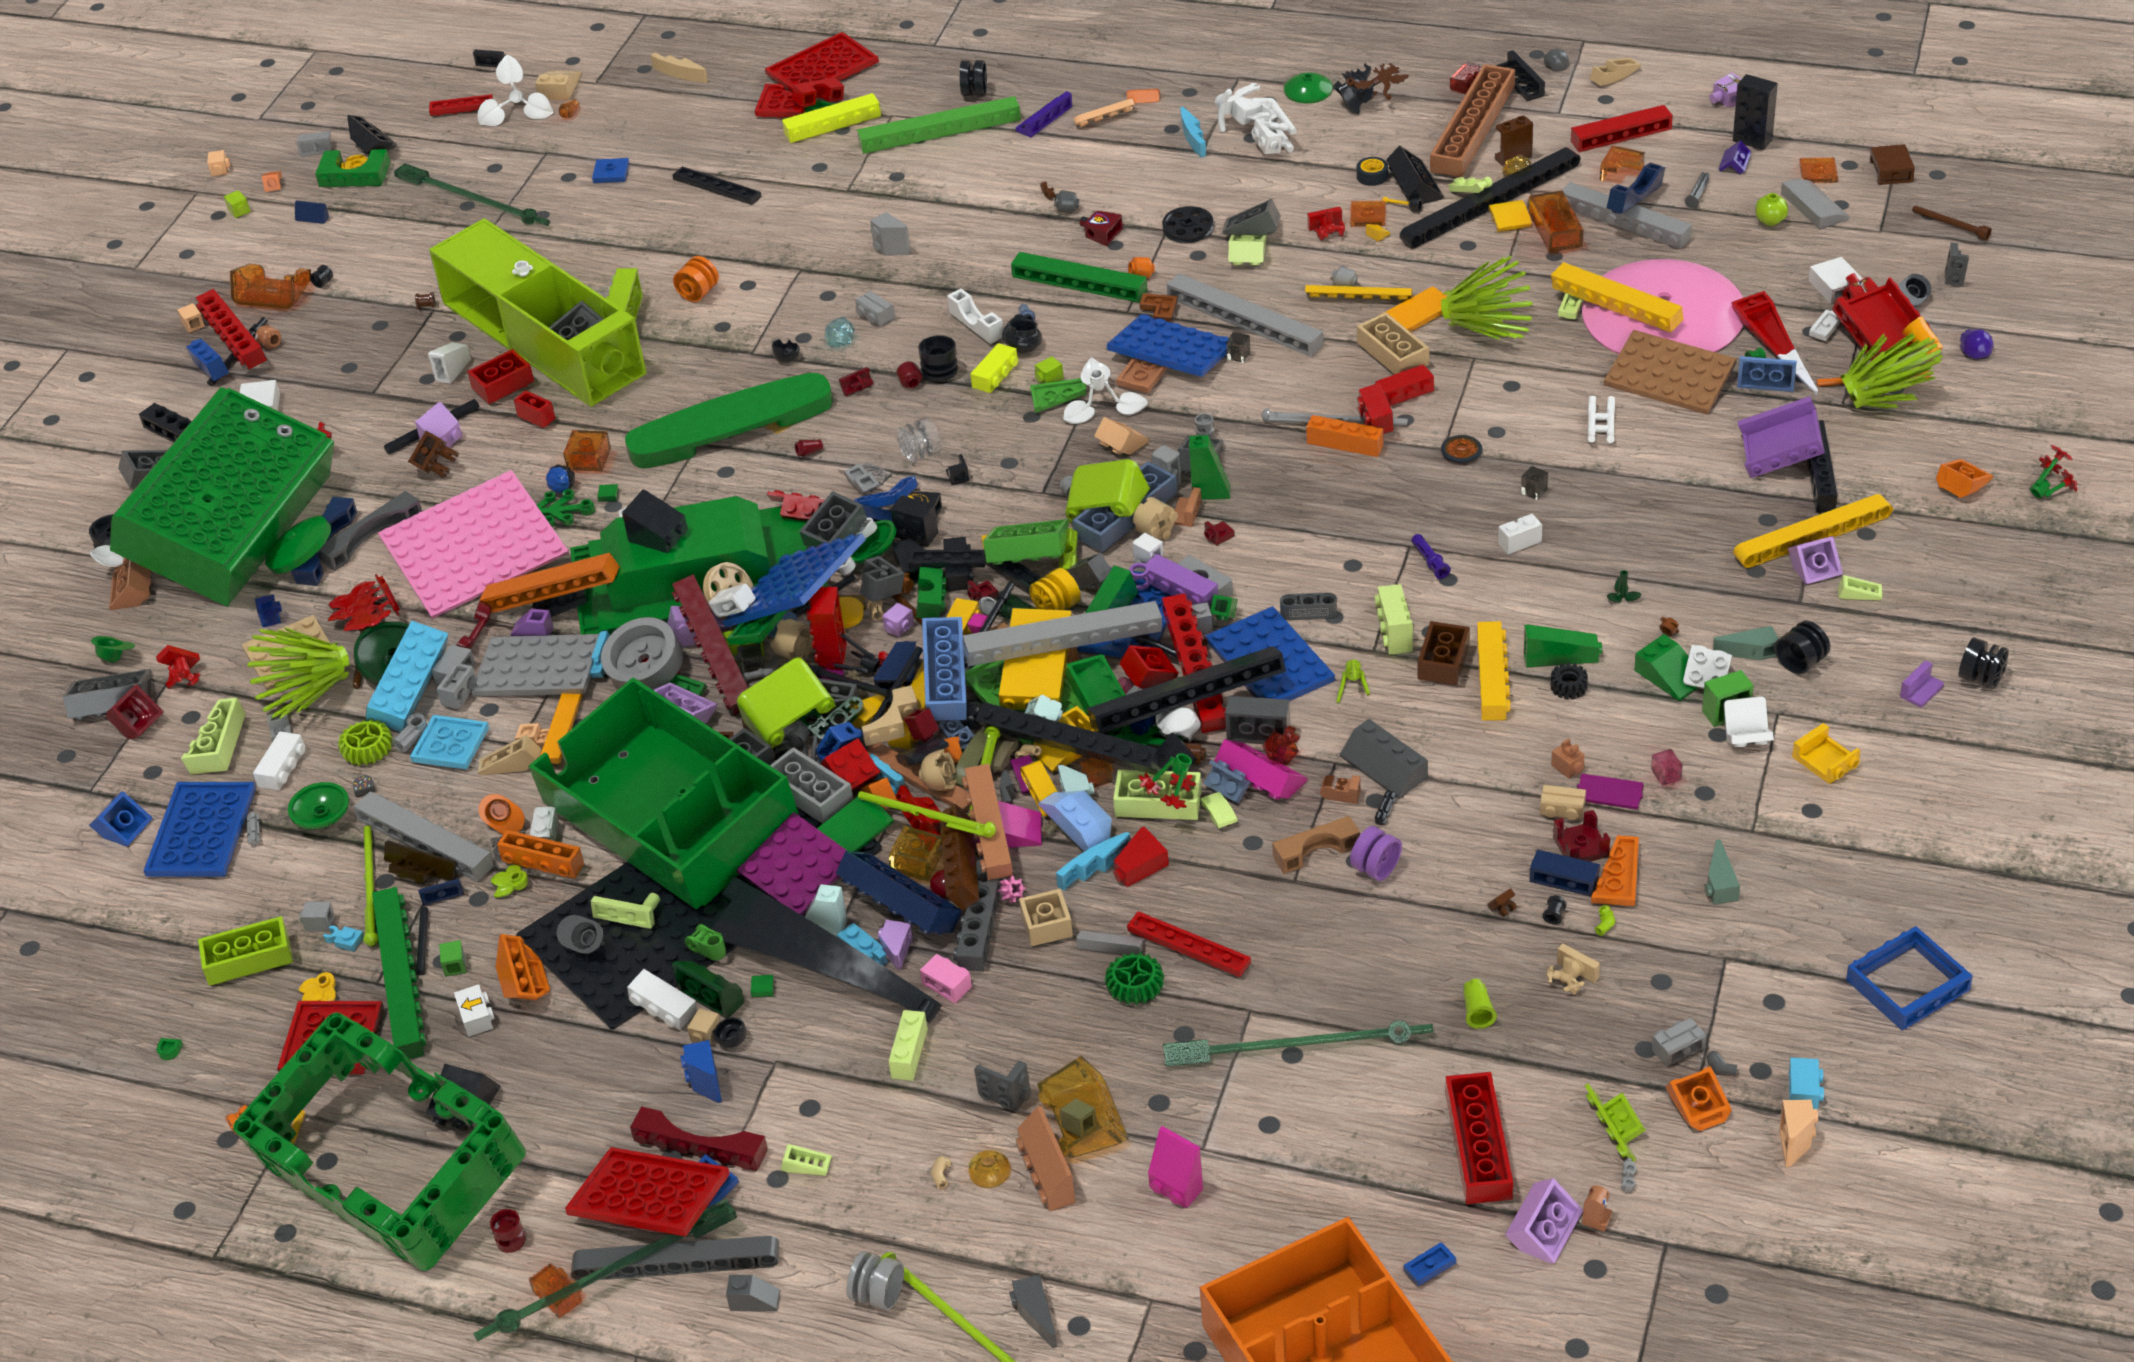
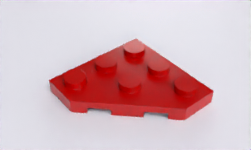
M765 84L755 108V116L793 117L803 114L805 107L801 108L793 101L792 92H787L782 84Z

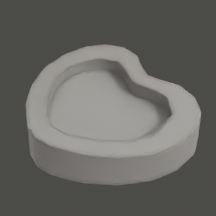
M991 597L980 599L979 609L982 614L989 616L996 601Z

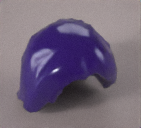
M1975 328L1968 329L1961 334L1960 348L1966 356L1979 359L1991 355L1994 343L1992 336L1988 332Z

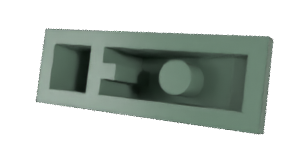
M1721 839L1716 840L1708 873V881L1704 886L1706 896H1710L1713 905L1739 901L1740 884Z

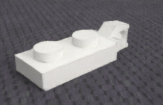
M1825 310L1811 327L1809 336L1826 341L1841 321L1833 311Z

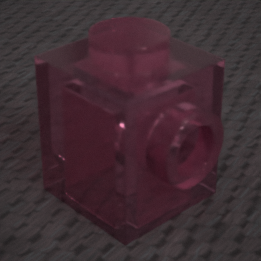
M1672 749L1652 754L1651 770L1662 786L1682 780L1683 765Z

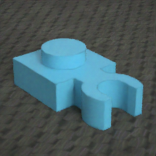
M333 925L329 926L330 933L332 934L323 935L327 943H334L335 947L352 952L355 951L364 937L363 931L345 926L342 930H338Z

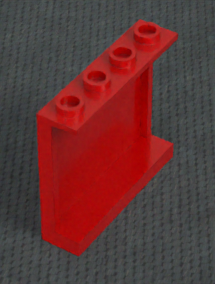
M1891 277L1887 279L1885 285L1849 300H1845L1843 296L1837 298L1832 308V311L1862 349L1865 344L1867 345L1865 354L1883 334L1887 337V341L1870 359L1871 361L1881 352H1885L1906 337L1902 334L1903 330L1915 319L1921 317L1919 311L1914 308L1908 297L1904 295L1898 284ZM1908 342L1907 346L1911 345L1913 342Z

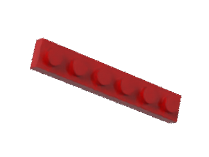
M1139 911L1127 925V931L1238 977H1241L1251 964L1250 956Z

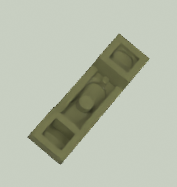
M985 728L981 729L972 738L956 766L953 780L956 779V785L964 788L962 777H966L965 768L981 764L987 736L984 734ZM1000 733L996 743L1003 738L1004 734Z

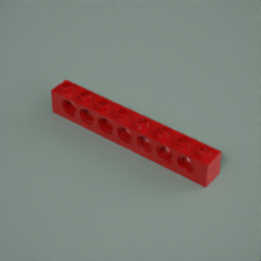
M214 288L195 297L198 303L196 308L202 313L204 319L208 321L215 333L220 336L222 342L231 350L234 357H237L241 365H245L249 370L267 361L261 346Z
M1185 593L1162 598V611L1183 676L1212 667L1211 661H1207V648L1202 646L1201 643L1203 642L1202 633L1197 631L1196 628L1198 627L1196 615L1192 616L1191 613L1193 612L1191 600H1187ZM1222 694L1192 703L1201 722L1200 729L1202 734L1226 729V708L1222 707Z

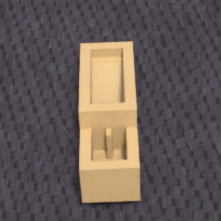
M1632 58L1609 59L1606 61L1605 66L1593 67L1590 80L1599 86L1612 84L1634 73L1641 67V64Z

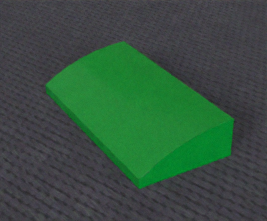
M1103 654L1066 664L1065 676L1087 716H1089L1087 708L1125 696L1122 687Z
M856 797L817 829L847 851L858 852L892 825L894 819L881 805L860 800Z

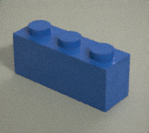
M201 338L192 341L190 345L186 346L194 364L213 381L229 373L221 356Z

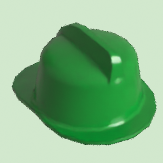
M97 636L91 639L92 644L95 645L97 657L111 663L117 662L121 658L123 650L135 647L134 643L107 636Z

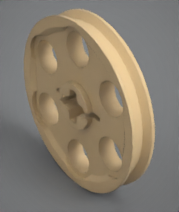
M729 562L721 563L712 567L707 572L703 582L704 597L709 605V601L720 590L742 584H747L751 589L753 584L748 574L738 565ZM719 569L723 570L725 574L724 578L720 576ZM735 573L739 575L740 583L735 580ZM711 582L715 584L716 592L711 589Z

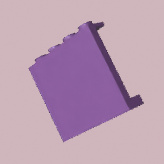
M1811 396L1738 421V426L1743 435L1747 461L1744 465L1750 478L1825 453L1817 409Z

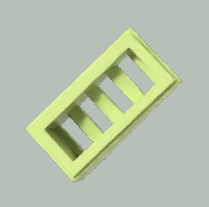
M1843 575L1838 585V598L1881 600L1882 585Z
M788 1144L782 1161L781 1171L826 1176L832 1155ZM810 1160L814 1161L813 1165L809 1164ZM819 1161L823 1162L822 1167L818 1166Z

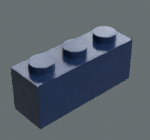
M1537 849L1530 866L1529 882L1591 897L1599 880L1600 864Z

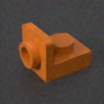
M281 171L264 173L262 175L265 192L281 189Z

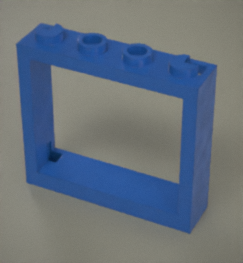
M1915 926L1906 932L1903 931L1893 940L1886 941L1876 950L1869 951L1859 960H1854L1852 964L1848 965L1846 981L1903 1031L1970 991L1973 975ZM1914 948L1950 980L1909 1005L1900 1008L1871 982L1866 975Z

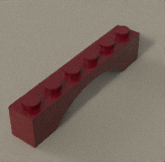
M643 1106L639 1109L630 1126L633 1140L640 1144H649L660 1149H669L681 1154L698 1156L699 1158L706 1154L714 1161L739 1166L746 1170L758 1171L768 1151L766 1138L763 1135L747 1131L721 1137L694 1135L674 1126L662 1111Z

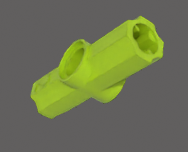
M1068 528L1065 551L1059 558V568H1063L1066 571L1078 562V532L1072 528Z

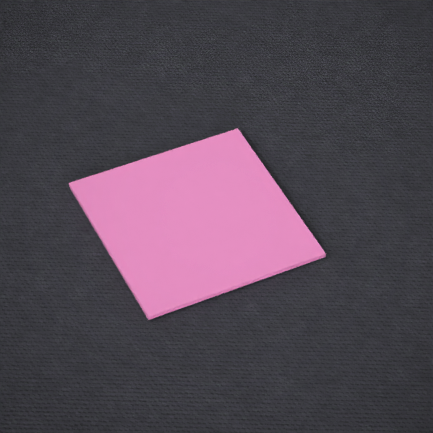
M512 470L378 532L381 540L432 619L481 596L486 585L523 576L569 554L568 549Z

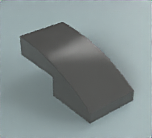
M1005 770L1000 780L1002 802L1012 804L1011 799L1015 798L1014 787L1008 771Z

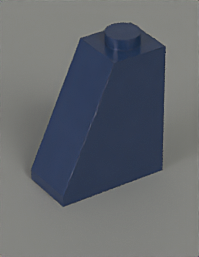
M916 641L895 643L874 676L875 686L890 691L917 647ZM918 660L902 686L907 687L911 685L917 674Z

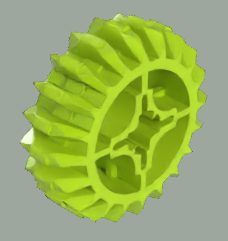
M373 719L369 721L363 720L360 723L356 721L355 725H349V729H344L343 734L339 735L338 747L340 754L346 762H350L352 765L358 764V766L366 764L368 766L371 762L375 764L376 760H382L383 756H387L388 751L392 750L393 738L391 731L385 723H381L379 720L375 722Z

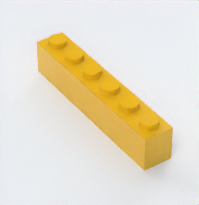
M1501 621L1477 622L1482 721L1506 720V713L1510 712V700H1506V697L1510 696L1509 685H1505V683H1509L1508 671H1504V669H1508V658L1504 657V655H1507V643H1503V641H1506V629H1502Z

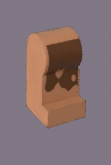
M1327 775L1323 778L1320 795L1328 800L1358 804L1361 792V776L1352 775L1351 779Z

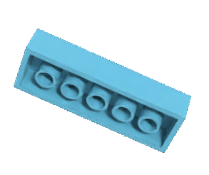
M411 621L367 705L366 721L373 719L374 722L379 720L381 723H385L389 729L401 732L408 725L407 719L413 715L432 677V669L441 659L447 648L448 633Z

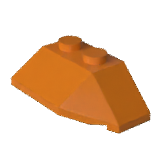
M500 934L495 968L504 998L537 1000L548 994L550 988L540 958L530 947L524 944V940L520 936Z

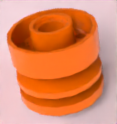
M693 256L673 277V284L677 292L691 302H699L719 281L716 267L708 259L701 256Z

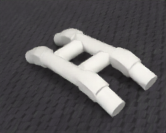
M1589 396V442L1595 441V432L1607 433V441L1609 443L1614 442L1615 397L1609 396L1607 398V413H1596V397ZM1596 420L1607 421V425H1595Z

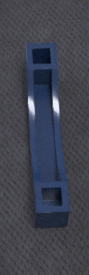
M1648 163L1642 168L1637 179L1629 188L1618 184L1610 189L1607 209L1612 210L1616 214L1624 213L1662 186L1666 167Z
M332 497L330 503L327 504L326 510L322 515L331 525V532L327 541L353 522L357 514L353 498ZM318 552L308 561L291 570L296 584L318 585L324 574Z

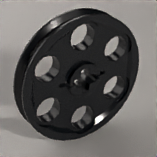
M1194 206L1176 208L1168 212L1162 221L1165 236L1181 243L1203 240L1214 229L1211 213L1203 208Z

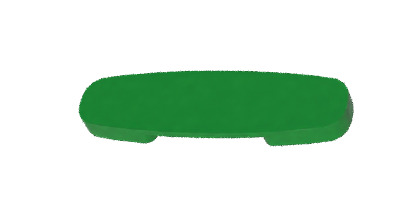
M806 373L743 389L679 410L628 432L625 437L628 457L636 467L652 468L692 458L696 455V447L732 437L776 422L780 427L794 425L827 411L832 406L833 398L830 383L822 374Z

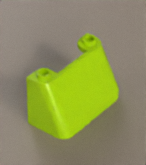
M1130 459L1081 465L1073 473L1065 515L1071 524L1073 523L1072 520L1083 512V509L1110 506L1117 516H1132L1150 487L1137 463Z
M800 657L792 659L742 692L737 699V705L744 723L757 737L769 744L772 749L782 743L785 736L784 728L814 708L818 713L824 714L836 707L828 691L807 663Z

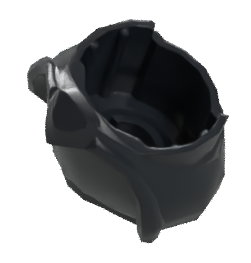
M1016 314L1005 326L1002 332V340L1007 346L1016 348L1017 352L1027 353L1035 350L1041 344L1042 334L1037 328L1036 322L1031 321L1022 314Z

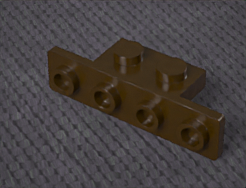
M389 840L385 842L384 860L391 862L389 864L390 873L396 874L400 878L412 879L416 883H425L433 877L448 881L455 880V861Z

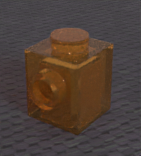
M1094 758L1080 762L1081 773L1086 774L1088 782H1092L1094 788L1112 782L1111 773L1114 772L1112 763Z

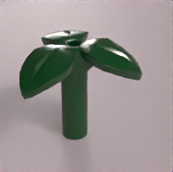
M1622 570L1614 585V590L1617 593H1609L1607 598L1613 602H1621L1622 598H1625L1629 602L1640 598L1642 594L1636 591L1628 592V571Z

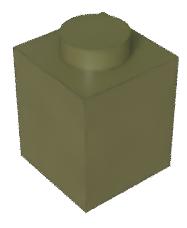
M1074 1099L1060 1109L1062 1128L1080 1138L1097 1128L1096 1110L1094 1107Z

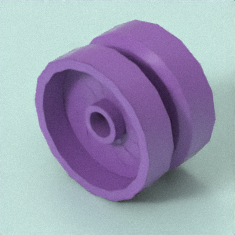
M1370 826L1361 833L1355 842L1350 856V864L1356 870L1366 872L1369 877L1382 881L1396 867L1402 852V842L1393 835H1386L1385 831L1378 827Z

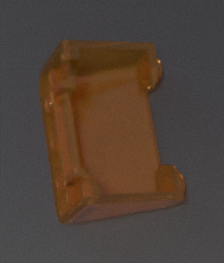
M249 263L230 270L231 298L238 305L279 309L292 308L310 283L311 269H298L295 274L284 275V280L265 278V270L261 265Z

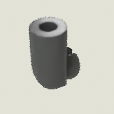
M1711 1051L1707 1055V1062L1715 1073L1736 1076V1064L1725 1063L1717 1051Z

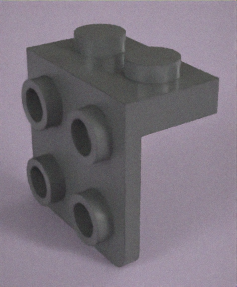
M1018 1061L1008 1076L980 1065L974 1068L978 1094L984 1100H991L1004 1108L1018 1111L1023 1102L1029 1099L1031 1088L1026 1063Z

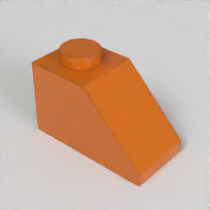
M887 777L859 788L860 791L897 800ZM881 805L885 810L888 809V808H890V807H886V806Z

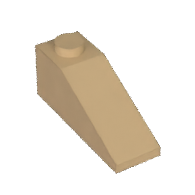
M525 735L480 758L478 774L488 775L526 771L529 769L528 766L541 755L542 749Z

